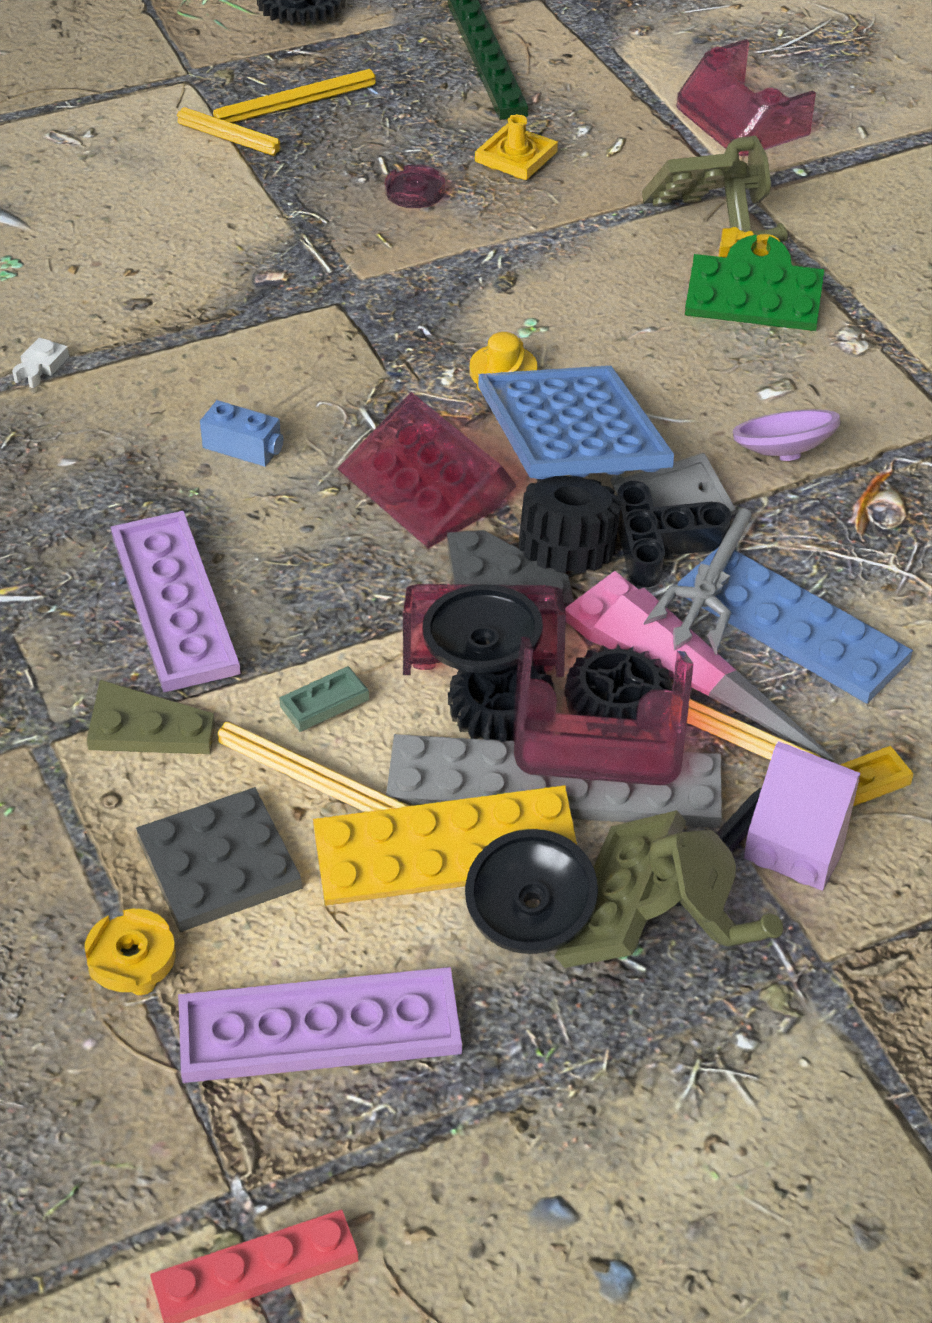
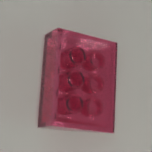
M412 392L337 468L427 549L446 539L447 533L458 532L493 512L516 488V484L502 465Z

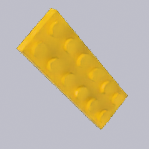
M565 785L313 819L325 906L464 887L469 869L477 855L495 839L518 830L541 829L555 832L570 839L577 845Z

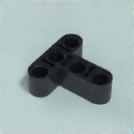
M628 481L620 485L617 496L621 500L618 533L628 576L631 582L637 586L649 588L660 582L664 556L714 551L720 546L730 527L731 511L725 504L711 501L654 507L651 491L644 483Z

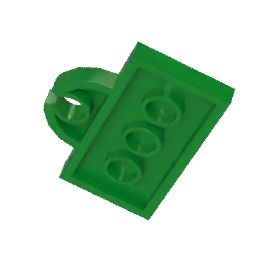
M750 235L738 240L730 248L727 258L694 254L685 306L686 316L816 331L824 269L793 266L789 251L777 239L769 236L766 246L768 254L765 256H757L752 252L757 245V235Z

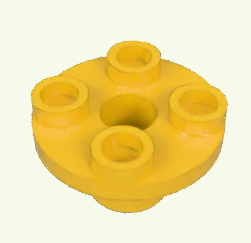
M497 332L488 339V346L481 348L473 354L469 365L470 376L477 384L479 391V374L537 370L536 358L532 353L524 349L522 340L510 332Z

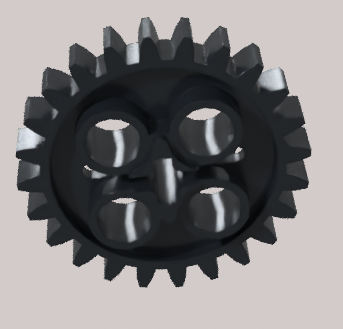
M257 0V6L259 11H263V16H270L271 21L280 19V24L290 21L292 26L296 22H300L302 26H305L306 22L309 21L315 25L316 20L326 22V17L335 18V13H341L342 8H345L346 0Z

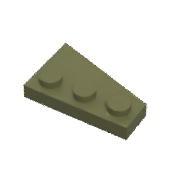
M100 680L87 736L88 749L210 754L215 729L214 713Z

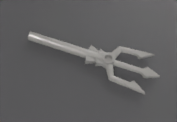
M741 508L738 510L710 565L700 563L698 574L694 580L695 587L669 586L643 623L646 625L666 618L667 611L665 609L674 596L690 598L693 604L681 627H675L673 630L674 651L691 640L692 634L690 629L702 607L709 606L720 615L715 630H710L708 633L713 651L717 655L731 611L716 595L721 593L723 586L729 581L730 575L723 571L752 517L748 509Z

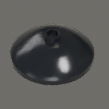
M471 585L443 595L430 606L423 619V639L429 652L437 660L449 667L470 673H493L521 663L537 649L543 635V620L535 603L514 589L499 585Z
M525 829L514 831L495 839L477 855L467 875L465 897L468 912L474 925L489 941L512 952L539 954L556 950L581 934L594 914L598 899V885L593 865L578 845L555 832L541 829ZM530 899H537L541 902L534 908L525 905Z

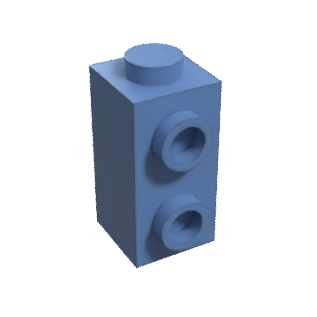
M216 400L200 420L202 446L205 449L264 467L282 449L284 437L280 431L279 418Z

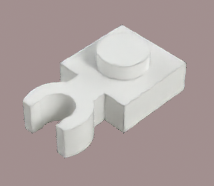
M38 338L20 356L22 363L13 368L14 382L19 383L23 378L28 377L29 387L34 388L38 386L41 382L40 376L42 374L52 376L69 358L68 346Z

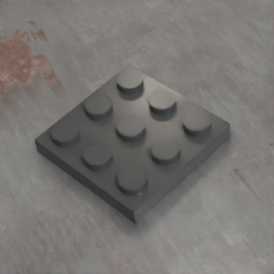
M256 787L136 827L137 838L179 932L303 889L302 878Z

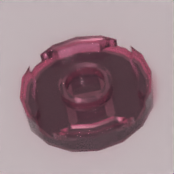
M412 164L403 166V171L397 172V169H394L386 176L385 195L389 201L401 207H429L440 202L445 196V178L443 176L440 177L439 171L429 166Z

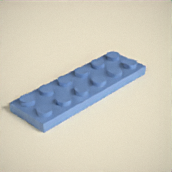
M718 548L715 549L709 556H707L701 563L705 565H710ZM734 550L723 571L730 575L729 581L723 586L721 593L716 595L731 611L729 624L866 704L910 662L912 649ZM700 563L678 582V586L695 587L694 580L698 574ZM709 606L702 607L703 609L709 611L715 616L720 617V615L713 609H711Z

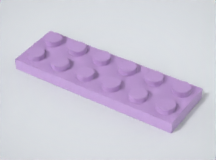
M184 511L111 526L112 538L163 693L241 674L240 663Z
M451 967L178 994L181 1076L183 1083L462 1054V1041Z

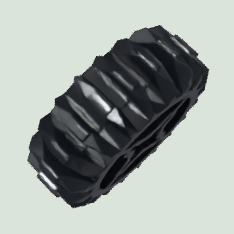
M619 644L614 649H608L602 645L598 653L587 650L584 658H576L575 664L569 668L564 689L568 712L574 714L576 724H585L588 733L599 730L602 738L608 734H615L619 741L624 734H629L632 738L636 739L640 731L650 734L654 726H661L664 717L670 711L673 695L669 670L662 668L661 659L651 660L649 651L639 654L636 652L634 645L629 650L621 649Z
M529 657L513 667L493 673H470L458 670L457 675L452 676L450 682L448 705H450L452 721L457 722L460 732H468L471 739L481 737L483 740L521 742L524 737L534 741L537 732H545L548 722L552 721L556 705V692L552 676L546 675L544 665L535 666L532 657Z

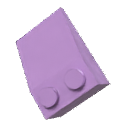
M778 741L774 748L748 830L744 859L754 862L759 867L771 869L790 877L800 884L809 885L823 891L842 856L861 773Z

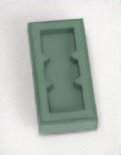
M347 666L279 697L280 708L299 732H302L368 701L369 690L351 668Z

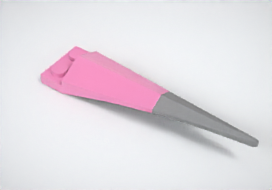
M616 571L612 572L564 608L562 619L589 641L601 646L604 645L608 649H614L619 644L620 648L629 650L634 645L636 652L639 654L649 651L651 660L661 659L662 668L669 670L670 677L739 712L786 741L833 762L834 759L831 754L718 653L715 655L713 649L691 629V640L674 651L673 630L675 627H681L683 622L668 608L665 609L667 611L666 618L644 625L643 623L659 600L645 588H636Z

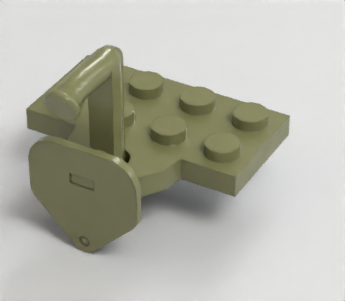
M747 136L731 141L724 154L667 160L643 189V204L653 203L654 207L670 205L672 200L683 199L685 204L701 201V197L709 193V190L725 187L730 228L737 227L744 232L751 231L746 189H749L750 197L754 204L760 203L769 195L771 179L767 154L757 136ZM749 151L748 164L740 161L739 152ZM778 223L775 228L752 231L754 235H773L780 241H787L788 239L787 230L781 223Z
M675 810L611 826L593 867L598 885V899L594 914L581 934L568 944L558 948L554 957L564 968L633 955L646 921L662 915L678 902L683 905L712 940L723 946L730 947L768 938H778L783 933V923L776 914L769 912L765 913L760 920L738 925L730 919L723 910L736 875L735 860L730 849L713 830L683 832L687 821Z

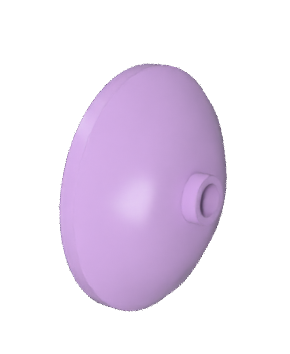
M819 409L795 410L765 415L736 426L733 429V437L742 447L761 455L779 456L781 461L795 460L801 457L802 452L819 446L834 434L841 424L840 415L834 411Z

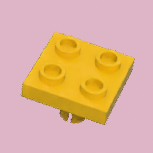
M511 115L508 118V124L504 125L475 151V162L483 164L490 169H496L513 175L515 178L527 180L557 153L558 141L527 131V118L523 115Z

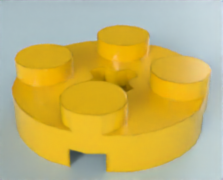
M132 908L123 910L124 916L115 917L110 920L108 915L92 927L85 941V953L90 977L101 986L116 992H132L136 995H146L152 992L156 983L164 979L170 972L176 959L174 937L169 930L168 923L160 915L145 909ZM133 944L138 945L139 952L135 955L125 956L120 951L122 948L130 949Z

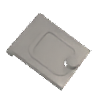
M705 453L673 462L672 468H660L656 472L643 471L624 478L621 475H614L611 478V483L616 493H618L620 485L628 481H639L647 485L651 491L654 507L712 501L725 504L730 509L731 516L736 515V509Z

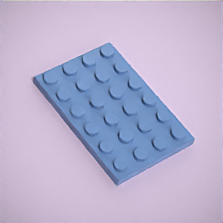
M611 365L479 374L478 387L530 478L546 479L565 475L586 477L592 473L619 475L625 471L642 470L645 472H656L660 468L673 467L674 453Z

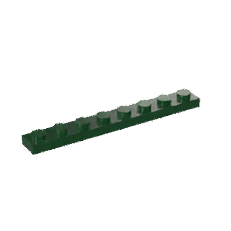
M447 0L448 7L499 120L508 119L511 115L528 117V105L479 1Z

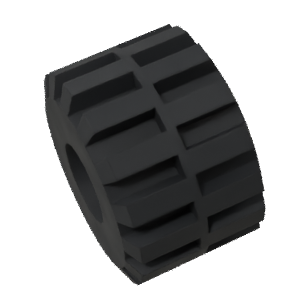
M554 476L552 478L537 479V483H530L526 487V492H524L519 534L520 551H524V556L529 561H537V565L545 569H556L555 572L566 573V571H573L575 573H586L588 569L593 571L601 569L603 564L611 562L615 554L621 510L619 496L614 495L615 491L612 488L602 486L601 482L594 479H585L577 476Z

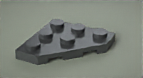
M485 530L447 533V547L454 590L482 584L508 587L531 599L538 607L541 615L563 614L564 608L574 602L568 575L562 572H555L556 569H545L538 566L537 561H529L524 556V551H520V549Z

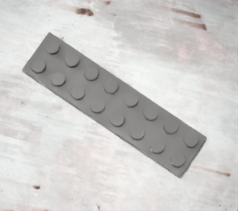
M394 734L386 795L409 806L565 785L572 819L631 822L677 810L687 821L685 826L720 828L722 820L721 754L516 741L500 742L499 740Z

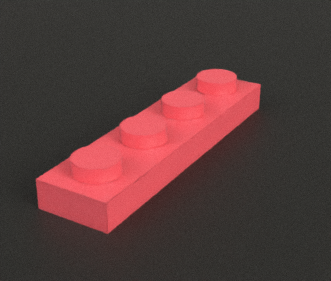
M341 1209L151 1273L150 1277L163 1322L181 1323L358 1262L359 1260L356 1245Z

